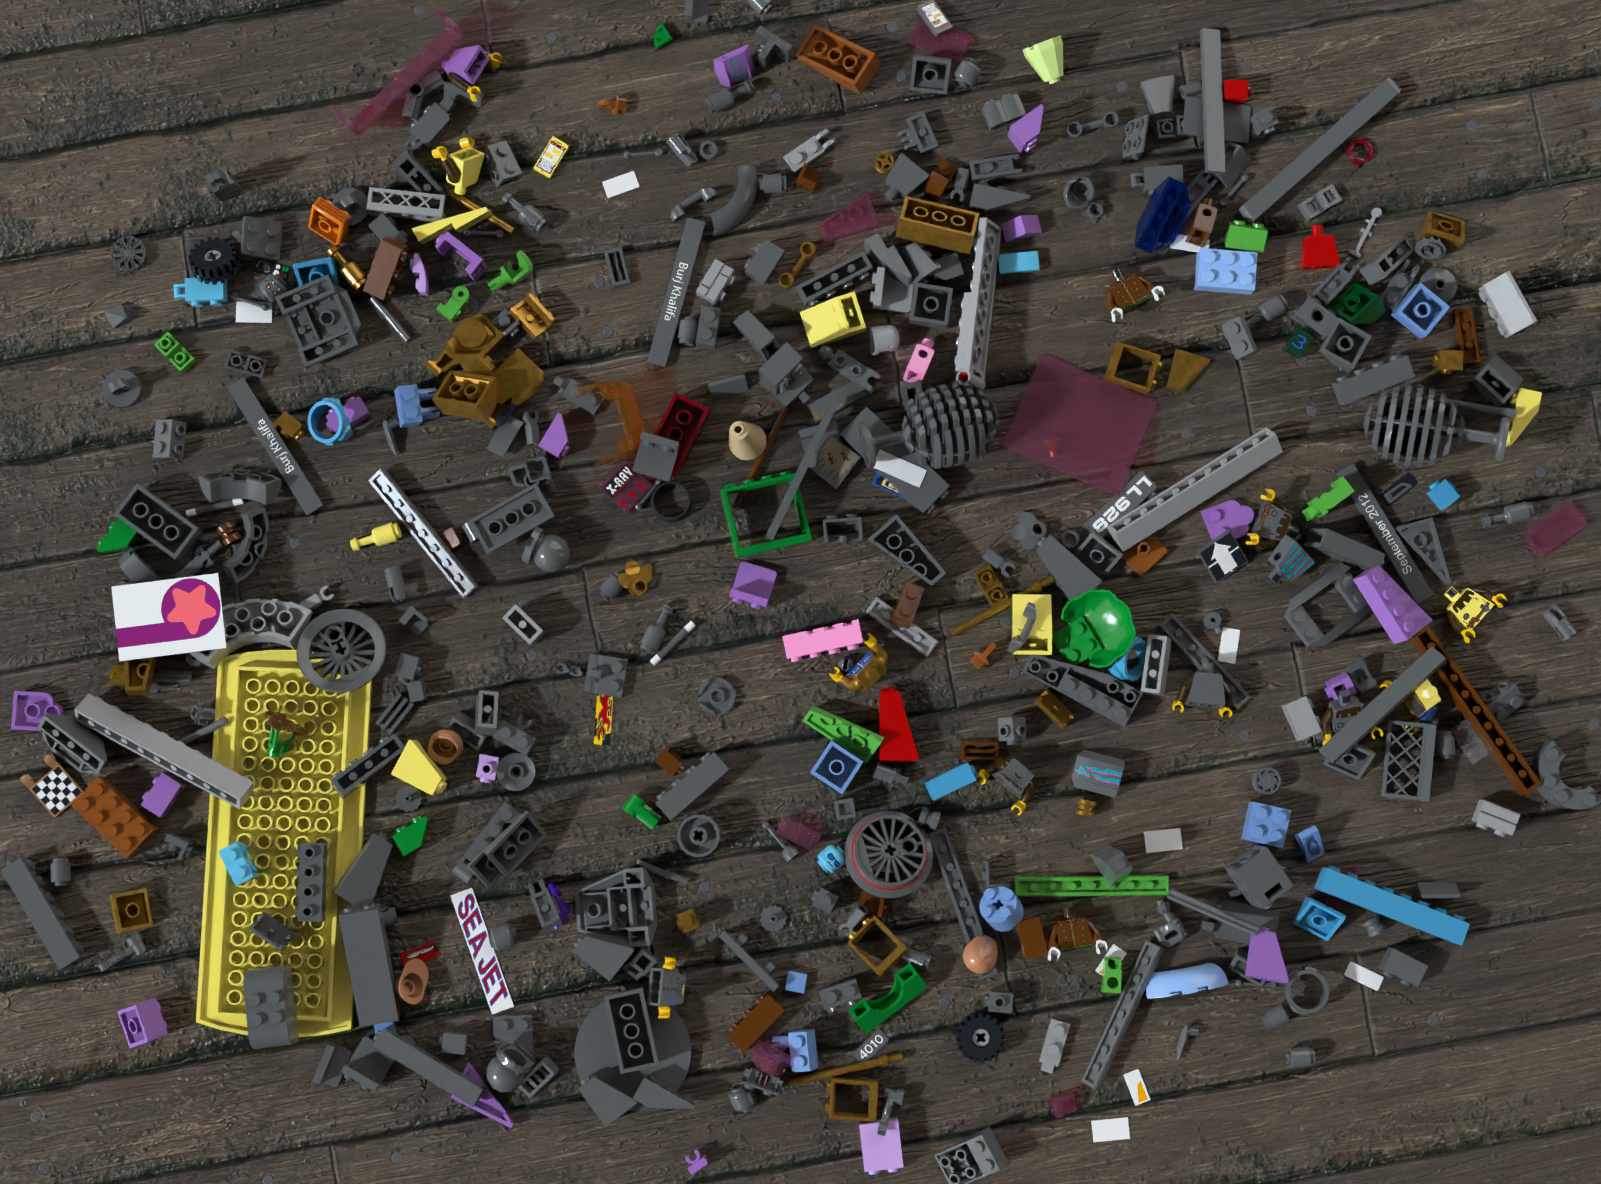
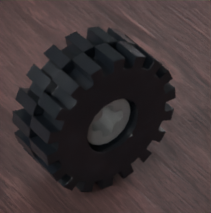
M209 237L207 238L208 241L204 242V240H201L199 245H193L194 249H190L188 261L194 277L198 278L199 282L202 283L204 281L208 285L212 282L213 285H217V282L221 281L222 284L225 283V279L230 280L232 279L231 275L237 274V270L240 268V261L236 248L231 241L228 242L226 238L220 240V237H215V240H212Z
M973 1012L971 1015H966V1018L959 1022L960 1025L956 1029L958 1048L966 1058L974 1062L984 1063V1061H991L992 1058L997 1057L999 1052L1003 1050L1006 1040L1003 1026L993 1015L985 1012ZM985 1033V1041L982 1042L980 1040L977 1042L976 1034Z

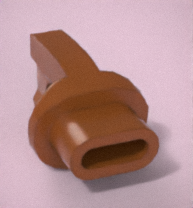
M616 95L614 100L601 99L597 102V108L612 109L614 115L626 113L627 99L619 98V95Z
M992 642L982 654L974 651V656L969 660L970 663L980 671L985 665L989 666L990 664L986 657L996 645Z

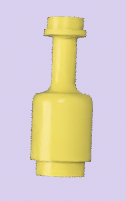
M391 522L372 529V535L359 540L353 538V540H350L353 551H359L360 547L371 543L383 546L398 541V538L402 537V533L398 523L393 524Z

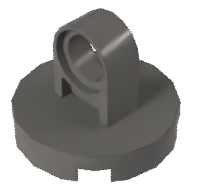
M346 188L334 196L333 205L340 210H345L351 217L349 226L355 227L360 225L368 218V211L366 209L368 198L362 191L355 188Z
M120 369L113 371L103 382L104 397L110 404L116 407H131L140 399L139 396L142 391L141 381L134 373L128 370Z

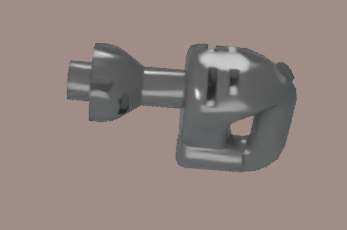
M1162 898L1156 902L1158 906L1155 909L1165 917L1167 922L1154 929L1153 932L1162 946L1171 947L1182 941L1186 937L1187 932H1185L1178 917L1173 918L1170 912L1169 901L1164 902ZM1176 930L1178 932L1177 935L1166 939V935L1171 931Z

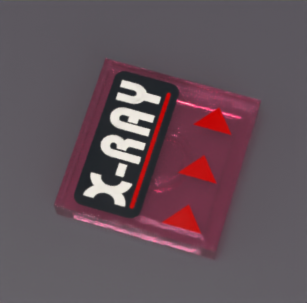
M624 460L599 488L627 514L653 485L640 473L634 472L632 470L633 467Z

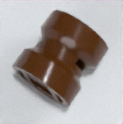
M234 521L227 522L216 530L223 537V543L226 547L236 544L243 538L241 533L237 532Z

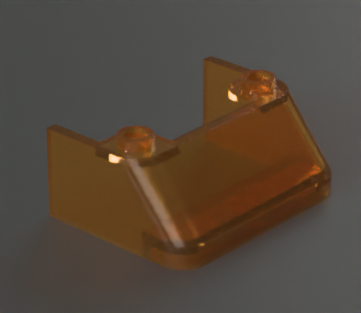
M609 380L580 387L575 394L576 398L601 392L605 399H615L625 431V436L620 437L616 444L618 453L601 457L595 463L596 467L635 458L641 443V433L646 431L632 385L624 381Z

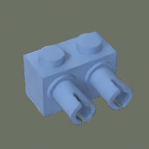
M417 384L397 386L394 393L400 428L419 426L423 419L440 417L437 406L427 408L420 406L421 400L433 399L436 394L435 387L418 389Z
M800 1029L789 1032L788 1036H773L772 1042H777L772 1044L774 1049L790 1048V1055L775 1056L774 1062H778L774 1064L776 1068L791 1067L792 1072L812 1071L818 1068L815 1029Z

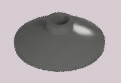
M1431 268L1419 280V283H1422L1445 303L1454 297L1457 290L1455 277L1444 268ZM1437 282L1442 283V288L1437 287Z
M522 753L506 755L497 766L498 781L508 790H523L534 780V763L528 756ZM515 767L519 768V772L516 774L512 773V769Z

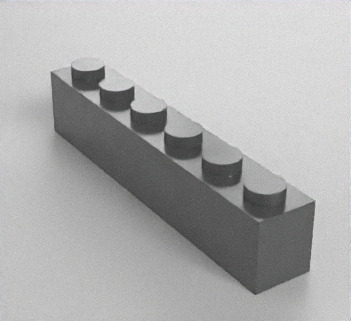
M27 857L19 858L1 869V872L58 969H65L85 957L83 953L84 948L80 942L75 940L73 929L66 925L63 912L56 908L54 904L55 899L50 892L46 891L44 887L45 882L40 875L36 874L34 870L35 865L32 860Z

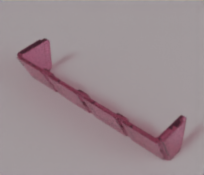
M437 9L435 13L446 29L429 46L427 45L404 70L397 73L383 90L375 97H372L361 111L349 120L336 106L333 108V113L356 136H360L462 39L464 33L459 26L441 10Z

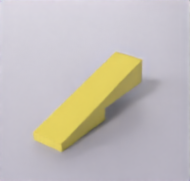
M487 207L414 227L412 230L418 241L424 245L452 228H455L460 233L491 216L492 213Z

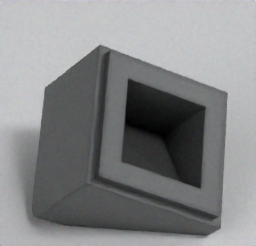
M424 681L407 683L411 702L426 701L428 699Z

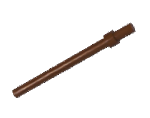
M782 407L766 438V448L763 454L756 458L745 480L755 479L790 410L789 408ZM750 491L737 493L738 495L731 508L738 511L744 498H747Z

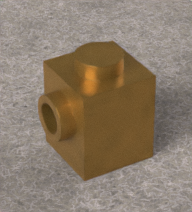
M1440 350L1435 353L1432 360L1435 372H1441V375L1450 376L1453 373L1462 371L1463 351Z

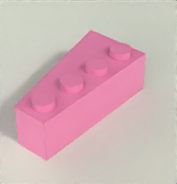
M858 619L848 624L840 623L829 628L822 627L813 631L782 636L787 660L791 659V662L801 661L803 656L810 655V658L820 657L822 652L829 651V655L840 653V649L846 647L848 651L859 649V645L863 643Z

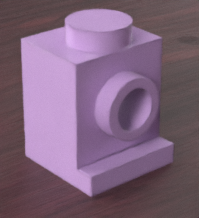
M485 754L479 755L476 777H480V782L491 783V780H497V766L501 760L500 757ZM486 765L490 767V772L488 773L484 771Z

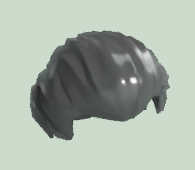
M1074 176L1065 184L1063 198L1068 208L1082 209L1089 206L1094 200L1096 193L1092 180L1086 176Z

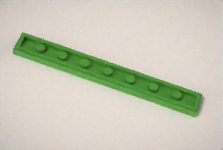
M1169 875L1128 876L1111 888L1103 876L1014 877V894L1017 897L1168 895Z

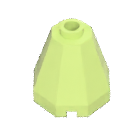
M1061 36L1023 49L1025 58L1044 82L1049 81V84L1060 81L1059 77L1063 76V42Z

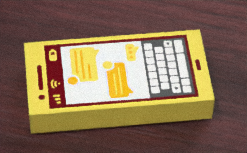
M553 136L535 164L534 170L551 179L568 151L569 145Z

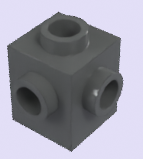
M1025 717L998 718L999 741H1007V745H1016L1018 741L1026 740Z

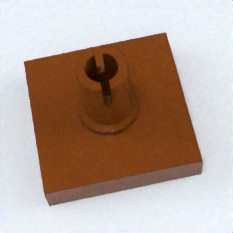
M1153 534L1124 552L1116 547L1123 554L1121 559L1139 578L1168 552Z

